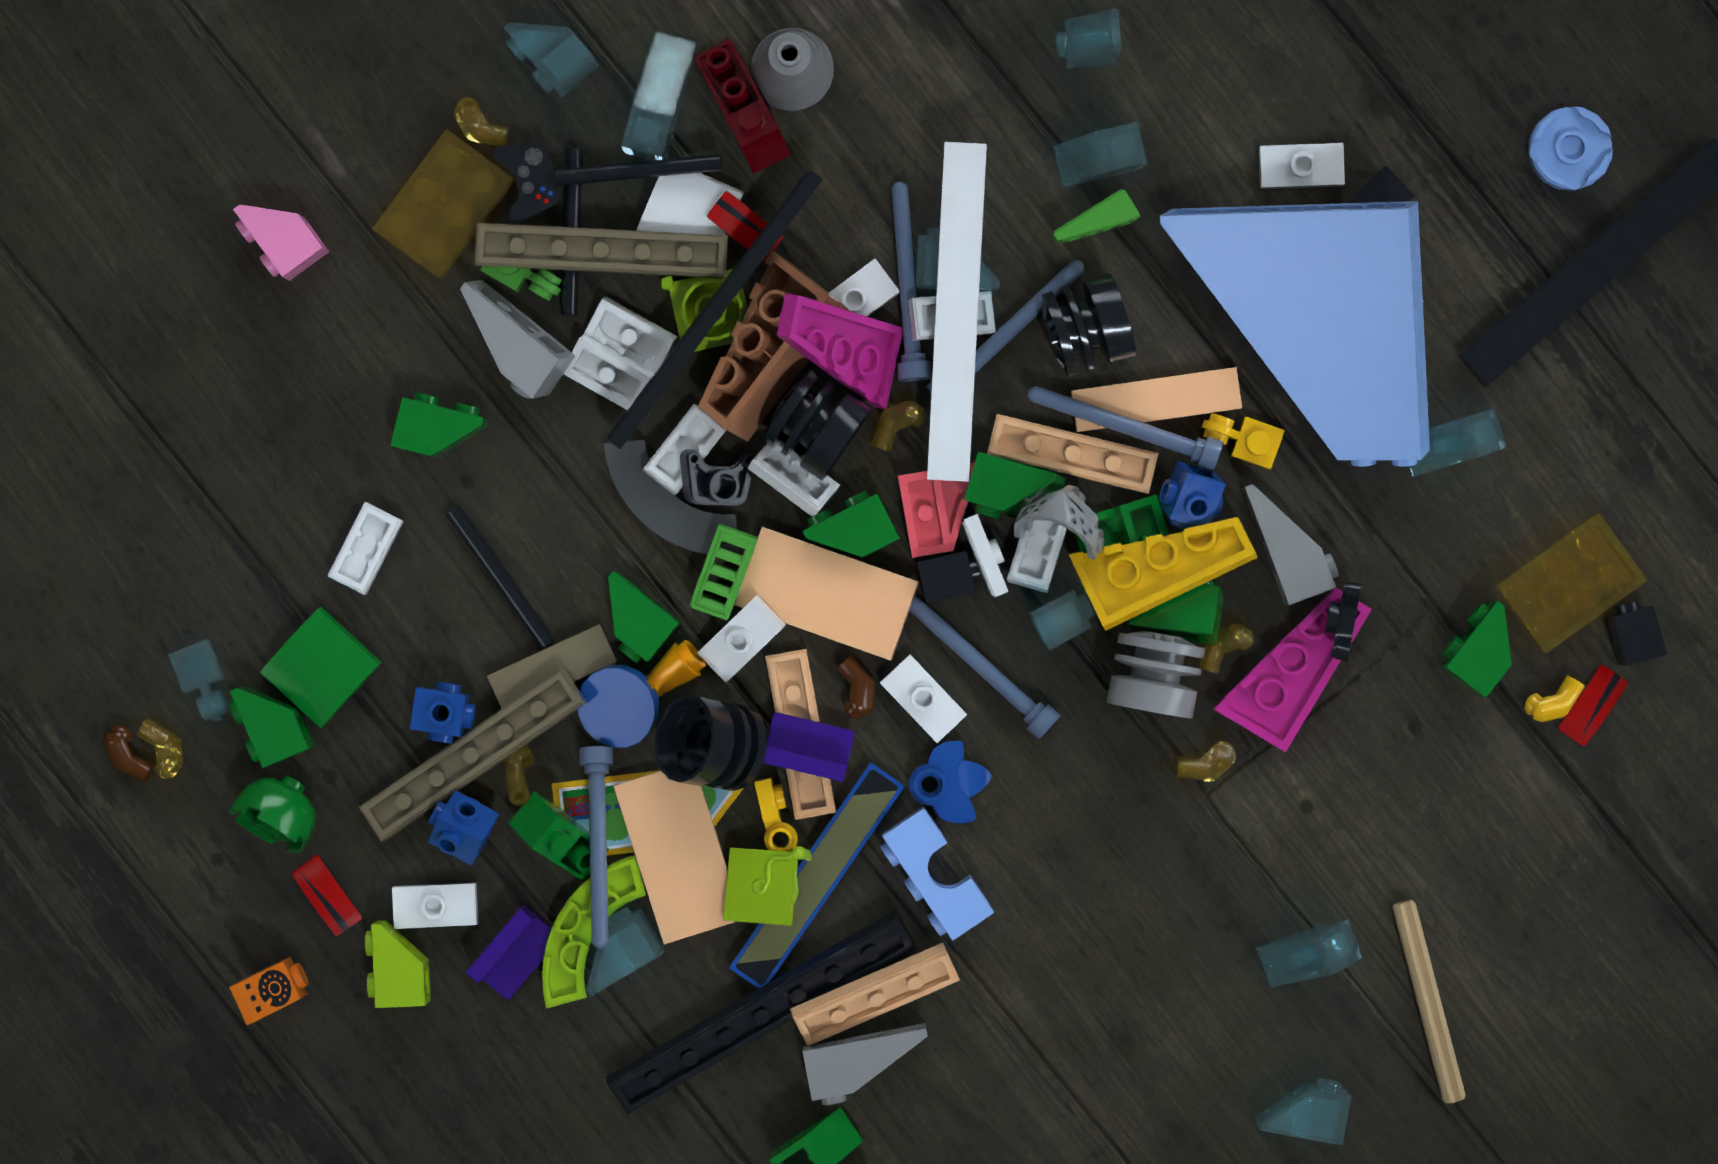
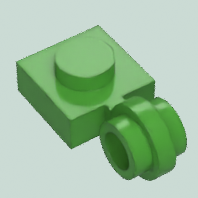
M481 268L482 272L517 293L526 279L531 281L528 289L547 301H550L553 295L558 296L561 291L558 286L562 280L544 269H539L537 274L531 271L532 269Z

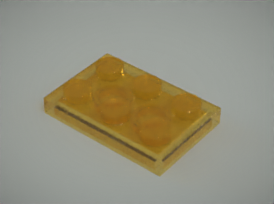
M446 129L372 229L441 280L475 235L477 223H484L515 180Z
M1595 513L1494 587L1541 652L1547 654L1648 580L1600 513Z

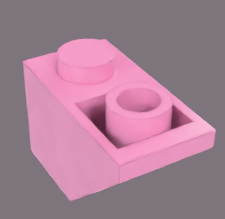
M238 205L233 209L240 218L235 223L236 227L249 243L256 240L264 251V254L259 258L273 277L280 274L283 278L290 281L330 252L306 218L297 213L246 205Z

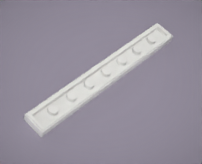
M944 142L927 480L969 482L987 144Z

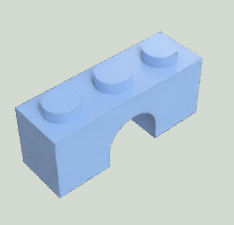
M924 806L882 833L886 843L881 845L880 848L893 867L898 864L902 865L909 876L903 882L917 902L922 898L925 899L933 911L927 917L940 936L948 933L953 941L994 913L992 906L971 875L955 884L944 885L935 881L929 874L928 862L935 851L947 844V840Z

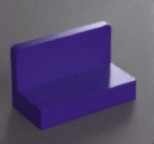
M777 712L773 715L763 763L843 782L855 733L853 730Z
M523 905L466 973L478 984L484 980L505 999H510L543 960L547 940L552 928L528 907Z

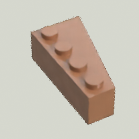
M770 250L765 261L768 267L760 284L756 282L750 293L749 298L752 301L742 323L737 321L731 334L734 339L726 357L720 358L698 405L699 408L723 428L747 442L809 362L808 358L776 336L785 293L800 295L848 311L846 306L773 250Z

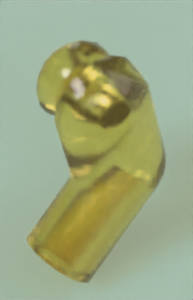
M464 97L457 102L454 110L455 120L468 140L494 146H506L508 127L487 123L478 102L474 98Z

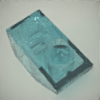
M509 22L504 27L510 36V39L505 44L520 62L528 58L537 70L532 76L547 93L555 89L562 98L599 66L595 57L569 27Z

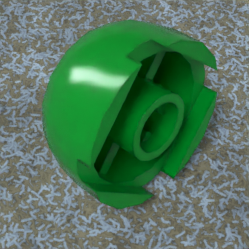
M283 776L281 781L274 778L255 780L244 788L228 811L230 815L238 814L235 821L263 841L274 845L279 840L288 843L285 851L300 854L315 827L316 814L311 801L303 794L306 789L305 786L288 776Z

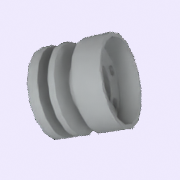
M1154 632L1119 633L1117 643L1135 646L1134 656L1115 653L1114 660L1131 666V674L1111 676L1106 703L1193 719L1197 691L1181 685L1180 680L1181 676L1201 675L1202 669L1184 666L1183 663L1185 655L1204 659L1205 648L1197 647L1181 637Z

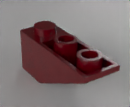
M728 39L695 56L694 59L753 174L790 156L781 132L732 40Z

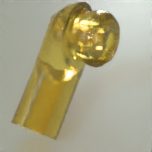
M905 400L885 409L881 414L871 445L890 452L898 430L909 426L919 427L924 423L926 419L924 407L918 405L915 401Z
M1233 623L1219 629L1217 645L1206 644L1204 659L1201 658L1198 667L1218 674L1225 653L1237 649L1247 650L1253 645L1254 634L1252 630L1238 623Z
M147 718L139 728L137 736L155 747L156 773L165 779L173 778L181 770L184 761L181 741L177 735Z
M1220 741L1201 759L1179 756L1176 777L1209 782L1215 781L1234 764L1236 759L1235 748L1229 742Z
M526 745L504 760L505 785L509 800L514 805H524L530 799L523 768L532 765L534 758Z

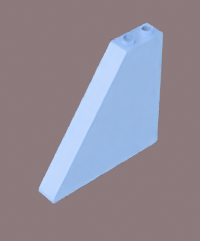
M1418 201L1171 209L1160 215L1162 227L1337 460H1351V465L1359 467L1375 465L1376 460H1392V465L1404 467L1416 465L1418 460L1423 459L1430 451Z

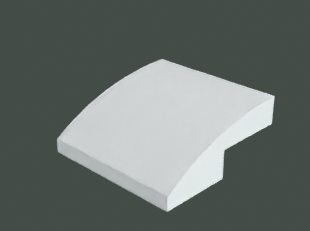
M702 173L660 176L636 231L726 235L724 230L707 218V214L725 191H728L740 201L744 192Z
M605 296L600 301L584 334L577 341L572 351L575 357L564 372V375L627 410L666 359L678 336Z

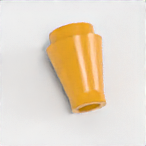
M684 640L680 644L674 643L646 676L648 678L647 682L652 690L655 689L658 697L700 676V670L706 666L705 661L697 654L699 651L688 640Z

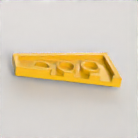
M1238 517L1185 528L1184 532L1166 536L1162 534L1145 537L1146 540L1121 545V543L1104 546V549L1101 550L1095 560L1088 559L1087 553L1083 551L1068 554L1105 631L1258 558Z

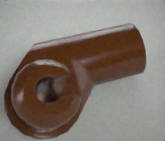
M850 655L836 669L851 685L850 699L844 704L845 712L853 719H860L864 715H868L874 707L875 681L855 658Z
M123 725L113 726L110 733L105 734L103 746L111 765L116 770L145 783L153 771L154 764L132 754L128 745L131 741L132 733L127 727Z

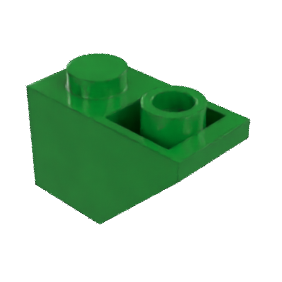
M415 392L413 400L402 397L390 446L437 458L487 428L488 419L478 416L480 408L456 402L454 410L438 406L440 398Z
M863 491L845 500L844 503L847 509L833 516L828 509L809 518L807 522L810 527L803 530L808 540L862 558L900 539L878 494L869 497L867 491Z
M1489 601L1487 605L1481 602L1468 617L1467 623L1471 626L1461 638L1457 635L1454 636L1441 653L1445 659L1440 664V667L1478 697L1483 698L1490 694L1512 665L1505 607L1499 601Z
M240 687L230 691L233 698L232 701H229L231 713L238 724H244L249 739L245 740L248 753L255 763L260 761L262 768L272 766L316 747L299 708L247 687Z
M534 791L508 824L533 850L584 881L590 873L589 831L560 807Z
M839 1106L772 1150L769 1160L772 1164H837L860 1145L863 1139L842 1107Z

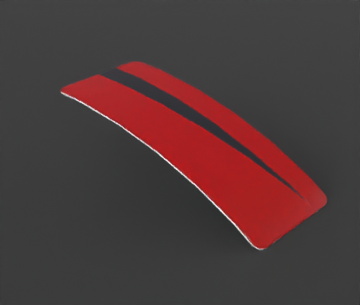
M728 191L722 194L707 214L708 219L747 250L767 224L766 221ZM782 235L770 250L774 251L783 239ZM769 251V252L767 253V255L764 257V259L762 260V262H765V261H766V259H767V257H768L770 251Z
M1600 665L1579 699L1558 726V730L1581 746H1586L1616 704L1628 682L1606 666Z
M319 855L314 856L292 872V876L335 936H339L362 919V915L338 885Z

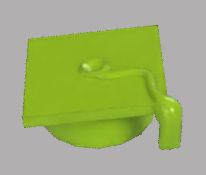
M733 269L727 270L726 278ZM666 276L661 279V288L670 292L680 339L726 278L693 277L673 282L672 276ZM743 287L694 352L732 344L734 337L731 334L737 321L742 323L748 310Z
M796 846L791 852L730 848L723 921L792 926L794 905L799 893L797 878L798 860L811 861V851L802 846Z

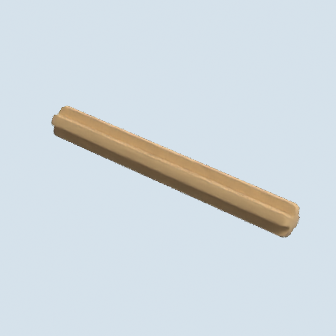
M1412 900L1401 901L1394 904L1392 909L1441 1097L1445 1103L1459 1102L1465 1099L1466 1095L1417 906Z

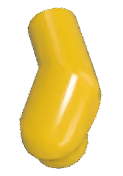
M1567 675L1555 695L1543 698L1539 694L1534 693L1525 701L1524 710L1527 714L1533 715V719L1539 722L1562 718L1569 713L1585 685Z

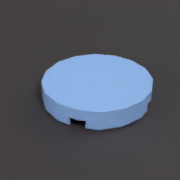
M1565 107L1551 111L1535 125L1529 137L1528 157L1532 169L1544 183L1558 190L1575 191L1590 186L1605 174L1612 160L1611 134L1608 126L1597 114L1583 107Z

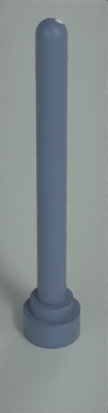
M896 182L892 186L891 191L905 352L904 355H901V363L897 364L898 381H923L931 379L932 376L930 361H926V354L921 353L920 341H912L908 299L917 298L908 187L903 182Z
M1071 261L976 350L975 374L1043 311L1042 294L1052 291L1055 298H1057L1062 293L1061 289L1063 287L1070 286L1084 272V264L1081 261ZM932 381L926 385L930 393L932 391Z
M1033 386L1028 391V398L1033 403L1190 456V461L1197 463L1196 468L1213 473L1223 441L1209 436L1206 437V440L1198 437L1195 441L1038 386Z
M915 594L909 611L1025 716L1023 721L1029 725L1026 729L1039 740L1061 715L1049 704L1045 707L1040 701L1038 704L1033 702Z
M590 746L580 748L579 754L580 766L584 767V774L588 775L592 944L594 947L602 949L609 942L605 774L609 773V766L613 765V748Z

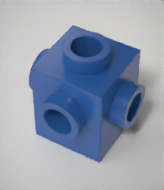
M1177 460L1171 478L1166 479L1161 487L1159 495L1160 507L1170 518L1169 522L1181 529L1211 523L1212 519H1216L1221 512L1223 506L1222 494L1226 483L1215 471L1210 473L1196 468L1195 465Z
M437 681L436 689L417 687L410 729L429 732L428 740L453 743V736L461 737L465 734L466 728L472 729L476 704H470L471 694L460 693L462 685ZM442 705L446 706L449 710L447 719L441 716L440 709Z
M455 790L447 804L440 801L434 809L428 822L434 826L428 843L472 866L489 839L499 813L482 805L476 799L467 797Z

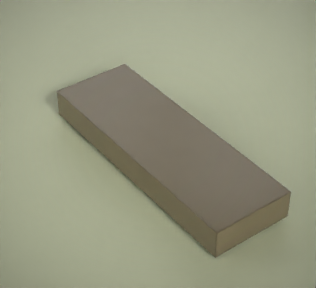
M599 624L487 675V678L502 709L561 668H565L573 682L595 671L618 662V659L602 625Z

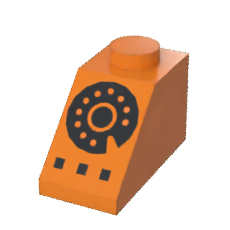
M290 956L243 978L229 988L246 1025H249L306 996L308 993L305 987L309 985L303 967L300 963L294 964Z

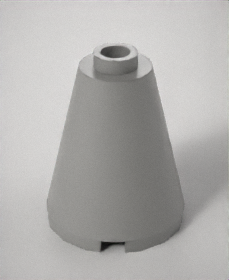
M784 28L769 34L760 42L752 57V80L763 100L776 109L793 112L816 104L822 100L830 88L833 79V59L828 47L817 35L805 29ZM789 58H796L793 61H785Z

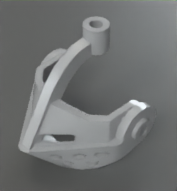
M1067 485L1061 490L1033 498L1028 506L1020 510L1014 522V536L1020 539L1023 538L1026 530H1031L1034 520H1048L1058 523L1080 537L1086 545L1088 559L1092 560L1097 558L1104 544V531L1098 529L1099 518L1085 504V495L1079 491L1077 486Z

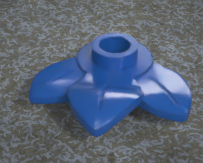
M947 741L936 746L931 752L928 763L917 767L909 779V789L914 799L921 804L932 805L940 818L953 823H968L976 819L975 809L969 797L980 792L992 778L991 773L982 765L963 760L964 746L962 741ZM932 776L936 778L938 786L934 791L927 792L922 788L921 784L925 777Z

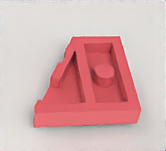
M975 462L970 463L969 481ZM927 471L899 475L898 480L912 558L953 551L968 503L964 498L969 482L927 480Z

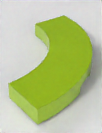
M635 854L607 865L608 917L626 903L646 896ZM590 878L570 896L559 912L550 931L545 948L542 971L543 995L546 1009L587 998L584 968L592 941Z

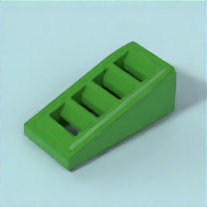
M1120 189L1053 231L1051 239L1055 245L1067 243L1134 223L1139 220L1141 215L1125 189Z
M719 523L689 604L691 608L723 620L729 619L758 540L757 536ZM721 541L745 549L743 555L721 548ZM717 557L739 565L738 569L734 570L715 563V558ZM709 574L732 581L731 587L708 579ZM706 590L717 595L726 597V600L704 593L703 591Z

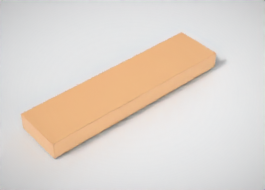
M1237 367L1071 391L1073 399L1143 423L1242 409ZM1074 417L1076 432L1106 428Z
M996 414L987 451L988 455L1145 494H1149L1159 454Z
M807 649L765 656L775 712L820 722ZM786 768L795 820L836 813L830 779Z
M940 943L790 1008L808 1047L958 982L960 979L944 943Z

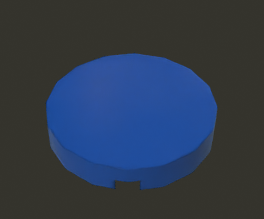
M609 665L592 673L580 689V693L587 702V704L578 709V715L584 729L596 741L608 747L627 748L641 742L655 728L660 714L659 697L655 689L652 690L647 682L648 678L641 671L627 665Z

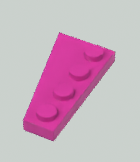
M785 293L776 336L871 406L887 409L903 328L800 295Z
M1337 588L1332 589L1213 709L1283 752H1286L1341 661L1331 656L1335 636L1325 634L1330 602H1341L1343 592ZM1361 602L1358 603L1352 642L1372 610Z

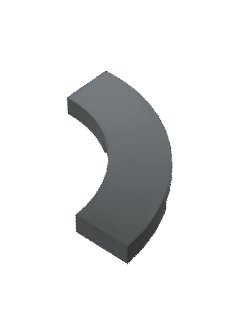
M646 440L626 441L621 449L616 448L611 443L603 444L611 478L625 504L644 525L663 539L687 550L708 554L719 523L737 529L736 514H714L696 509L681 501L646 474L643 468L650 461ZM721 541V548L740 554L738 546Z

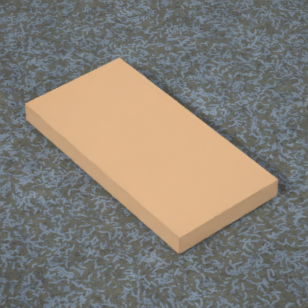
M761 527L755 549L734 605L744 608L758 595L786 624L892 661L919 582Z
M661 770L614 785L663 944L734 923L733 921H723L728 867L702 786L670 780Z

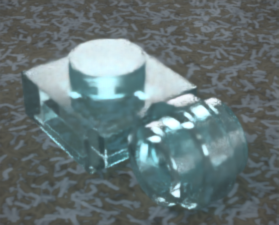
M205 639L168 654L182 692L188 694L200 689L202 696L196 698V704L203 720L208 721L212 719L214 722L222 720L223 714L229 712V707L223 692L220 689L213 691L210 684L225 679L211 641Z

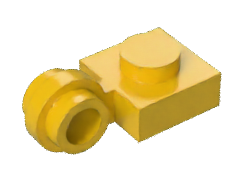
M1211 413L1209 420L1204 419L1202 428L1205 429L1204 438L1209 436L1223 441V445L1227 444L1229 438L1233 439L1235 443L1230 455L1231 457L1271 470L1285 430L1246 416L1243 418L1239 431L1232 429L1235 421L1227 417Z
M772 776L756 779L754 784L763 823H765L766 828L765 846L768 850L791 852L797 845L798 835L793 826L781 821L780 809L787 808L782 784L774 785ZM777 832L786 833L789 837V843L785 846L776 845L773 840L774 834Z

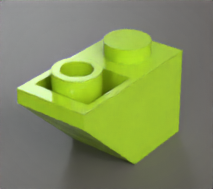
M377 920L371 924V931H366L365 950L367 956H373V972L367 975V992L369 998H375V1008L426 1006L431 1001L429 959L399 931L394 929L388 921Z

